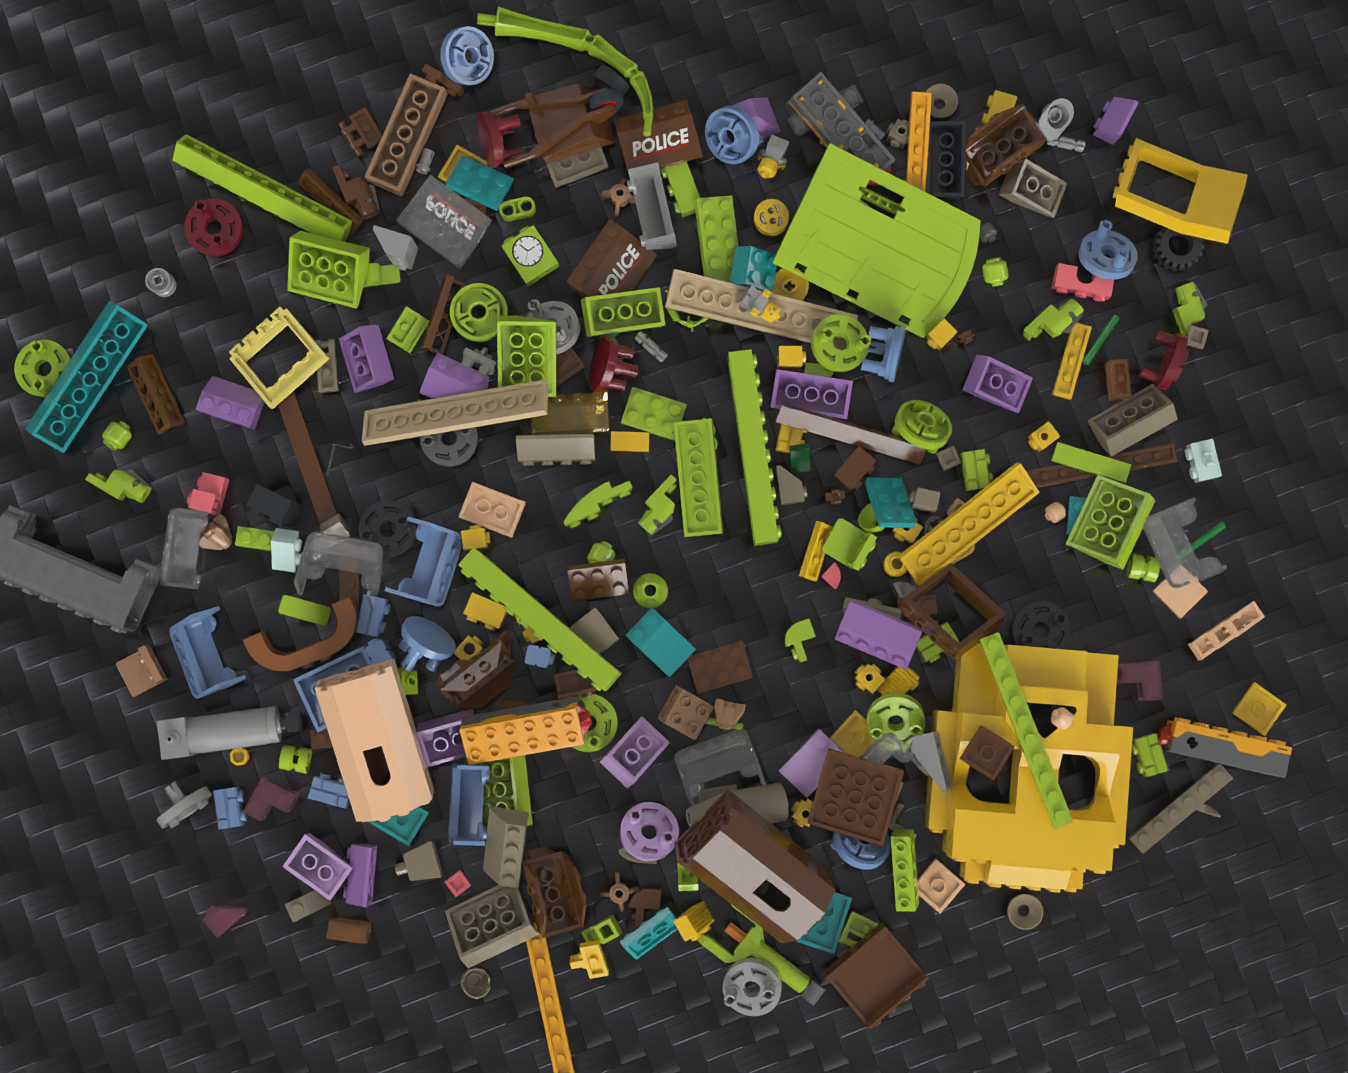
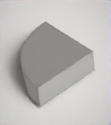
M907 582L893 583L899 597H906L916 589Z

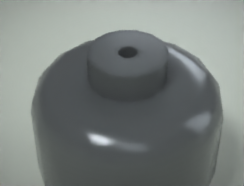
M989 222L981 224L979 239L983 243L993 242L997 235L996 228Z

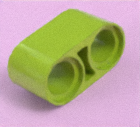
M521 197L503 202L499 207V212L504 221L513 222L532 217L536 212V206L530 197ZM529 203L532 205V208L529 211H524L522 206ZM506 208L513 209L511 215L503 214Z

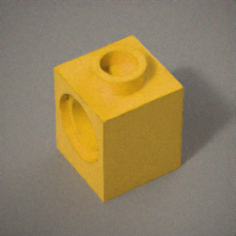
M943 319L926 336L928 339L927 343L933 349L937 348L940 350L956 335L957 331Z
M468 635L454 651V654L460 660H469L484 650L481 646L483 642L476 636L472 638ZM468 644H473L475 647V651L471 655L465 652V647Z

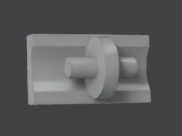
M484 347L482 351L476 348L474 351L465 348L461 364L470 368H478L479 372L489 376L494 374L497 362L492 360L493 356L487 354V347Z

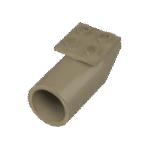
M780 783L738 790L736 784L698 790L700 803L686 810L687 822L689 827H691L696 821L701 820L708 808L729 789L772 824L787 820L788 801L785 790Z

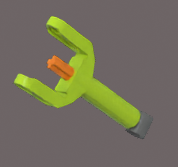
M754 921L752 922L755 925H752L747 933L732 922L725 929L727 934L739 942L734 949V953H731L709 935L702 934L703 936L697 939L700 944L725 963L737 962L745 958H757L766 961L776 969L783 982L796 992H802L800 995L812 1005L816 1004L826 990L814 979L810 981L809 976L764 942L763 928Z

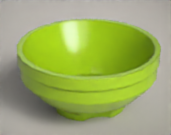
M870 503L865 506L858 517L860 527L869 533L882 531L885 527L876 526L877 519L872 504Z
M651 573L642 575L634 584V598L638 604L645 608H656L663 604L667 598V584L659 575ZM647 585H654L656 587L655 595L647 596L645 594V587Z

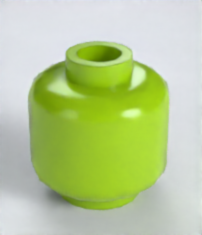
M1001 257L988 259L982 266L984 280L986 283H992V287L1003 285V281L1009 277L1006 261L1001 260Z
M122 421L119 423L111 422L102 434L103 443L112 450L123 449L132 436L129 431L130 427Z
M603 541L592 546L587 559L589 563L611 561L615 558V552L611 544Z

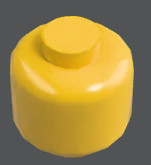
M892 552L885 557L883 568L887 575L899 577L907 572L904 564L898 558L901 552Z

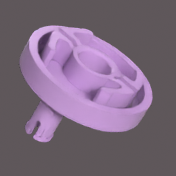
M644 802L632 807L625 814L620 826V838L624 848L630 855L642 861H657L666 857L673 850L674 843L678 840L679 835L678 823L673 813L665 806L654 802ZM645 826H651L655 829L656 836L653 839H647L642 835V829Z

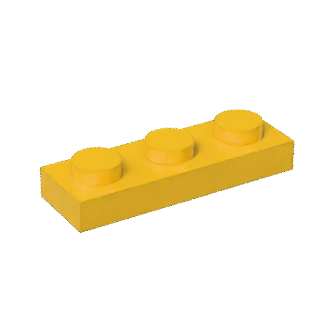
M816 521L799 576L817 582L825 557V553L822 552L821 548L832 530V526Z

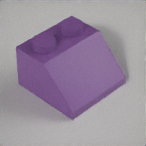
M1114 97L1111 102L1107 101L1102 110L1105 112L1102 119L1098 118L1093 127L1096 129L1093 135L1114 145L1122 135L1139 102Z

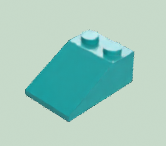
M653 608L625 635L669 677L696 650Z

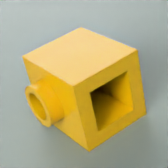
M1048 421L1028 436V443L1033 450L1037 449L1040 452L1058 439L1060 435Z
M481 525L469 526V530L461 531L464 551H469L473 547L485 549L488 548V543H491L490 533L486 532L485 528H481Z

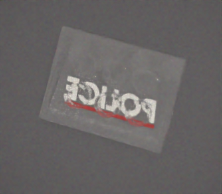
M430 175L396 221L401 227L460 270L476 248L492 220Z

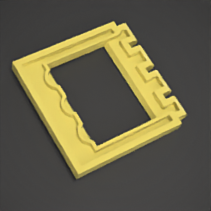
M280 306L270 314L273 319L272 321L266 318L256 327L259 331L258 334L252 330L242 339V342L245 344L244 346L238 343L229 351L232 355L230 358L232 363L271 409H274L329 360V357L287 308L283 310ZM288 325L309 352L301 361L295 363L288 373L283 374L272 387L267 388L246 362Z

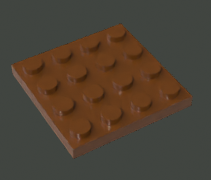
M828 748L807 824L883 846L904 770Z

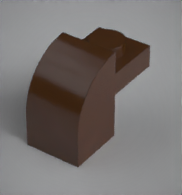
M645 887L639 889L631 897L629 907L636 908V911H632V922L635 923V928H639L643 923L644 909L660 910L661 888Z

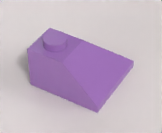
M768 97L750 98L733 105L745 110L752 117L757 126L758 134L763 139L781 133Z

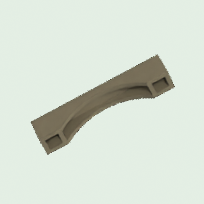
M1217 763L1175 801L1128 838L1144 854L1233 779L1232 776L1220 763Z

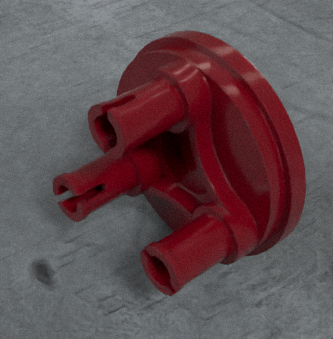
M478 112L477 128L480 145L485 160L491 169L504 164L503 161L524 154L522 146L507 150L503 146L502 135L513 134L514 130L512 129L520 127L518 115L494 118L491 112Z
M604 334L595 348L590 365L589 386L591 390L603 391L607 388L624 391L626 380L615 378L613 374L619 375L621 373L632 377L637 376V372L630 371V369L638 371V365L625 363L618 359V356L631 359L634 354V348L620 345L613 336Z

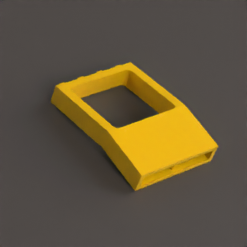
M1136 138L1134 145L1129 147L1127 155L1129 159L1124 161L1123 170L1125 171L1119 175L1118 184L1120 185L1119 187L1116 186L1114 190L1115 206L1181 234L1228 244L1248 175L1200 165ZM1139 161L1147 162L1196 183L1186 214H1181L1129 192Z

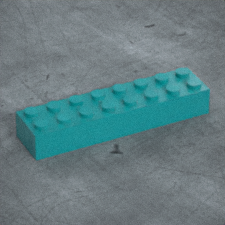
M109 301L25 430L64 453L148 324L112 301Z

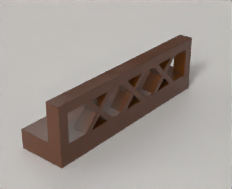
M450 275L443 276L420 347L421 349L443 355L453 325L451 318L449 320L447 318L450 313L445 314L444 312L446 302L449 300L452 302L454 296L451 297L450 289L453 283L460 286V291L465 287L466 283L455 280ZM444 318L447 323L446 330L439 332L438 326L440 320ZM437 336L441 341L440 350L432 348L434 339Z
M154 355L141 356L130 363L127 369L157 434H163L172 427L182 425L185 421ZM136 366L138 367L139 375L137 374V372H136V370H135V367H136ZM152 401L155 404V409H153ZM160 418L162 419V421H163V423H164V426H163V427H162L161 424H160Z

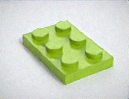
M632 387L621 424L675 441L674 422L682 421L687 404Z

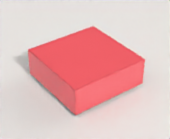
M461 869L444 881L455 897L472 885Z

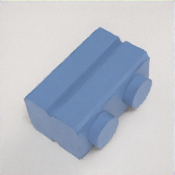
M363 595L355 632L376 637L384 634L386 629L384 617L390 611L388 599Z
M375 638L368 642L369 646L366 647L365 651L372 658V664L393 658L395 661L397 660L394 652L391 651L392 648L388 641Z
M529 645L525 663L548 668L550 665H554L556 654H553V651L549 648Z
M320 773V776H314L308 799L345 809L348 808L350 800L343 778H339L338 781L333 780L331 775Z
M240 786L214 790L218 829L245 825L244 821H247V812L242 808L244 792L240 790Z

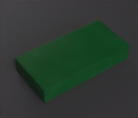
M809 443L789 446L791 473L811 471Z

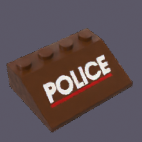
M687 100L653 108L651 135L648 137L643 135V111L613 119L627 170L657 162L659 169L703 157Z
M610 219L567 280V285L584 297L633 291L657 257V254L652 250H646V246L642 247L641 241Z

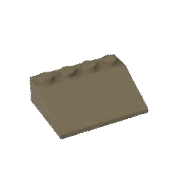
M497 885L445 910L459 958L467 968L538 935L533 917L519 887L513 888Z

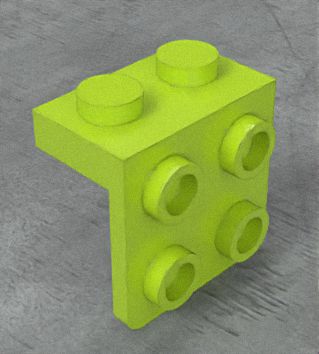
M839 518L821 550L849 568L859 571L860 568L864 567L868 553L875 548L877 537Z

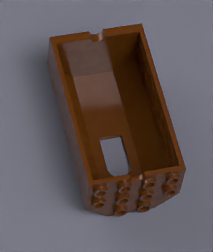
M729 789L708 808L701 820L696 821L674 843L677 862L780 943L796 941L801 936L806 935L810 928L823 918L836 891L830 870ZM767 879L790 898V905L786 909L777 910L755 894L754 891Z

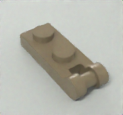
M328 339V341L315 340L322 350L329 348V353H325L329 360L317 370L319 393L339 391L335 339Z

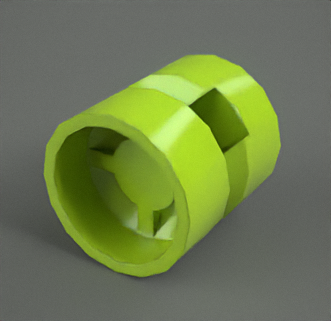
M1132 553L1127 565V578L1140 579L1142 577L1144 581L1156 582L1160 569V559L1150 556L1145 559L1143 555Z
M284 744L280 754L279 769L288 771L295 769L296 772L307 774L311 763L312 749L303 747L296 749L295 746Z

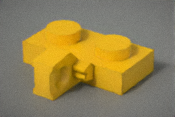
M599 940L580 943L579 948L581 952L570 956L571 969L581 967L587 969L590 979L609 975V969Z

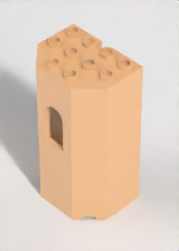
M395 659L318 680L315 691L356 822L387 821L391 818L390 816L397 814L398 816H404L409 814L411 810L430 803V800L433 798L434 787ZM382 746L391 779L387 784L377 785L372 781L363 751Z

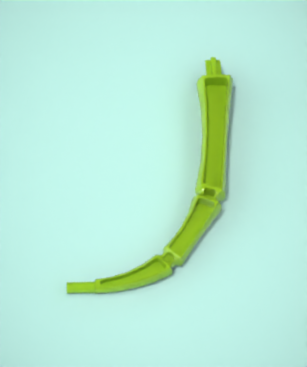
M501 7L497 9V16L478 13L477 24L495 26V36H519L540 39L580 52L586 50L590 56L603 60L619 71L625 78H630V84L635 89L643 109V135L646 137L651 135L653 103L644 72H639L637 64L617 51L599 34L592 36L589 30L540 20Z

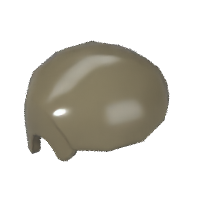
M478 967L467 969L461 978L462 990L471 998L478 999L484 997L491 988L488 973Z

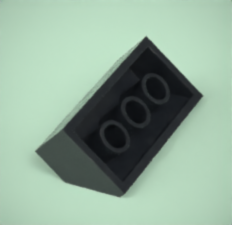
M930 121L926 193L944 202L964 198L966 121Z

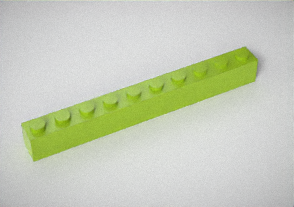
M187 134L176 142L172 161L312 234L344 242L348 239L353 221Z
M473 547L459 563V566L463 568L461 572L466 577L470 578L472 576L476 580L475 584L483 591L487 589L491 593L490 597L495 602L499 603L501 601L505 605L504 609L510 615L516 614L520 618L518 621L524 627L528 628L530 626L534 630L533 634L541 641L545 639L549 643L548 647L554 653L559 651L563 655L562 659L570 666L574 664L578 668L577 672L583 678L588 676L593 681L591 684L598 691L602 689L607 691L622 674L478 549Z

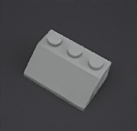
M374 225L373 230L389 260L395 265V268L406 271V268L412 270L418 247L412 237Z

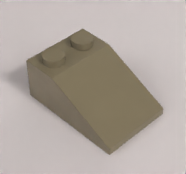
M1025 159L1020 163L1017 162L1006 173L998 195L1012 203L1054 218L1067 183Z

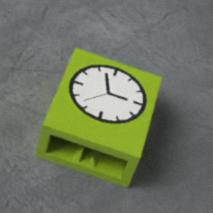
M534 225L524 227L519 231V235L507 238L502 245L504 252L527 287L559 267V263Z

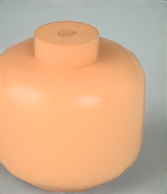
M1054 502L1045 508L1047 520L1057 523L1065 518L1066 510L1062 504Z
M1064 707L1055 709L1052 712L1051 722L1061 730L1067 729L1073 722V714Z

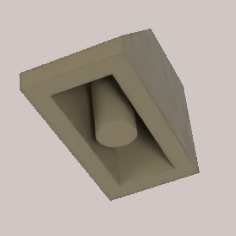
M776 466L780 504L787 505L804 502V498L807 497L806 486H802V481L782 466Z
M314 890L288 902L285 906L292 922H295L332 904V901Z

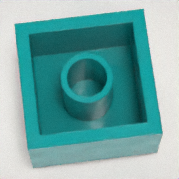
M753 246L735 247L730 283L748 288L753 286L760 291H764L767 288L772 292L777 265L772 263L775 254Z

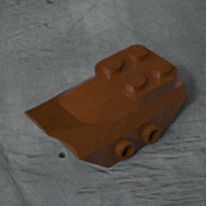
M1023 104L994 114L985 125L978 126L966 141L965 172L974 186H987L1001 174L1008 173L1013 165L1024 161L1047 141L1045 133Z
M504 631L486 649L469 660L456 661L452 667L437 677V687L455 708L482 709L511 686L516 663L511 650L513 640Z
M546 846L525 851V859L522 861L528 883L527 891L532 898V912L537 931L541 937L545 938L584 927L586 895L581 887L580 873L577 871L574 863L564 851L555 852Z

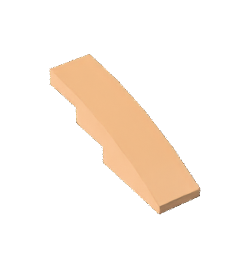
M1252 601L1189 643L1188 646L1198 661L1202 660L1233 638L1241 635L1265 616L1255 601Z

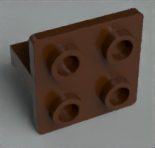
M578 668L554 673L558 699L570 698L576 695L588 697L593 695L596 688L591 684L593 681L588 676L583 678L577 672Z

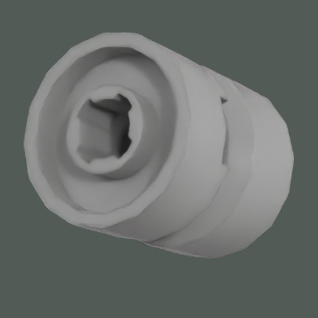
M154 268L146 275V286L156 295L168 297L176 290V280L164 269Z

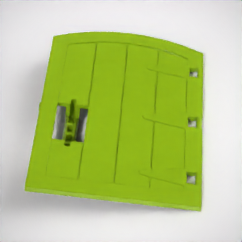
M829 143L772 263L900 327L904 325L906 330L924 338L945 318L966 286L977 254L980 220ZM871 180L903 196L902 202L895 203L866 188L868 181ZM860 198L894 214V219L860 203ZM797 263L806 267L804 273L794 268ZM849 289L858 293L857 299L847 295ZM901 315L910 319L908 325L898 320Z

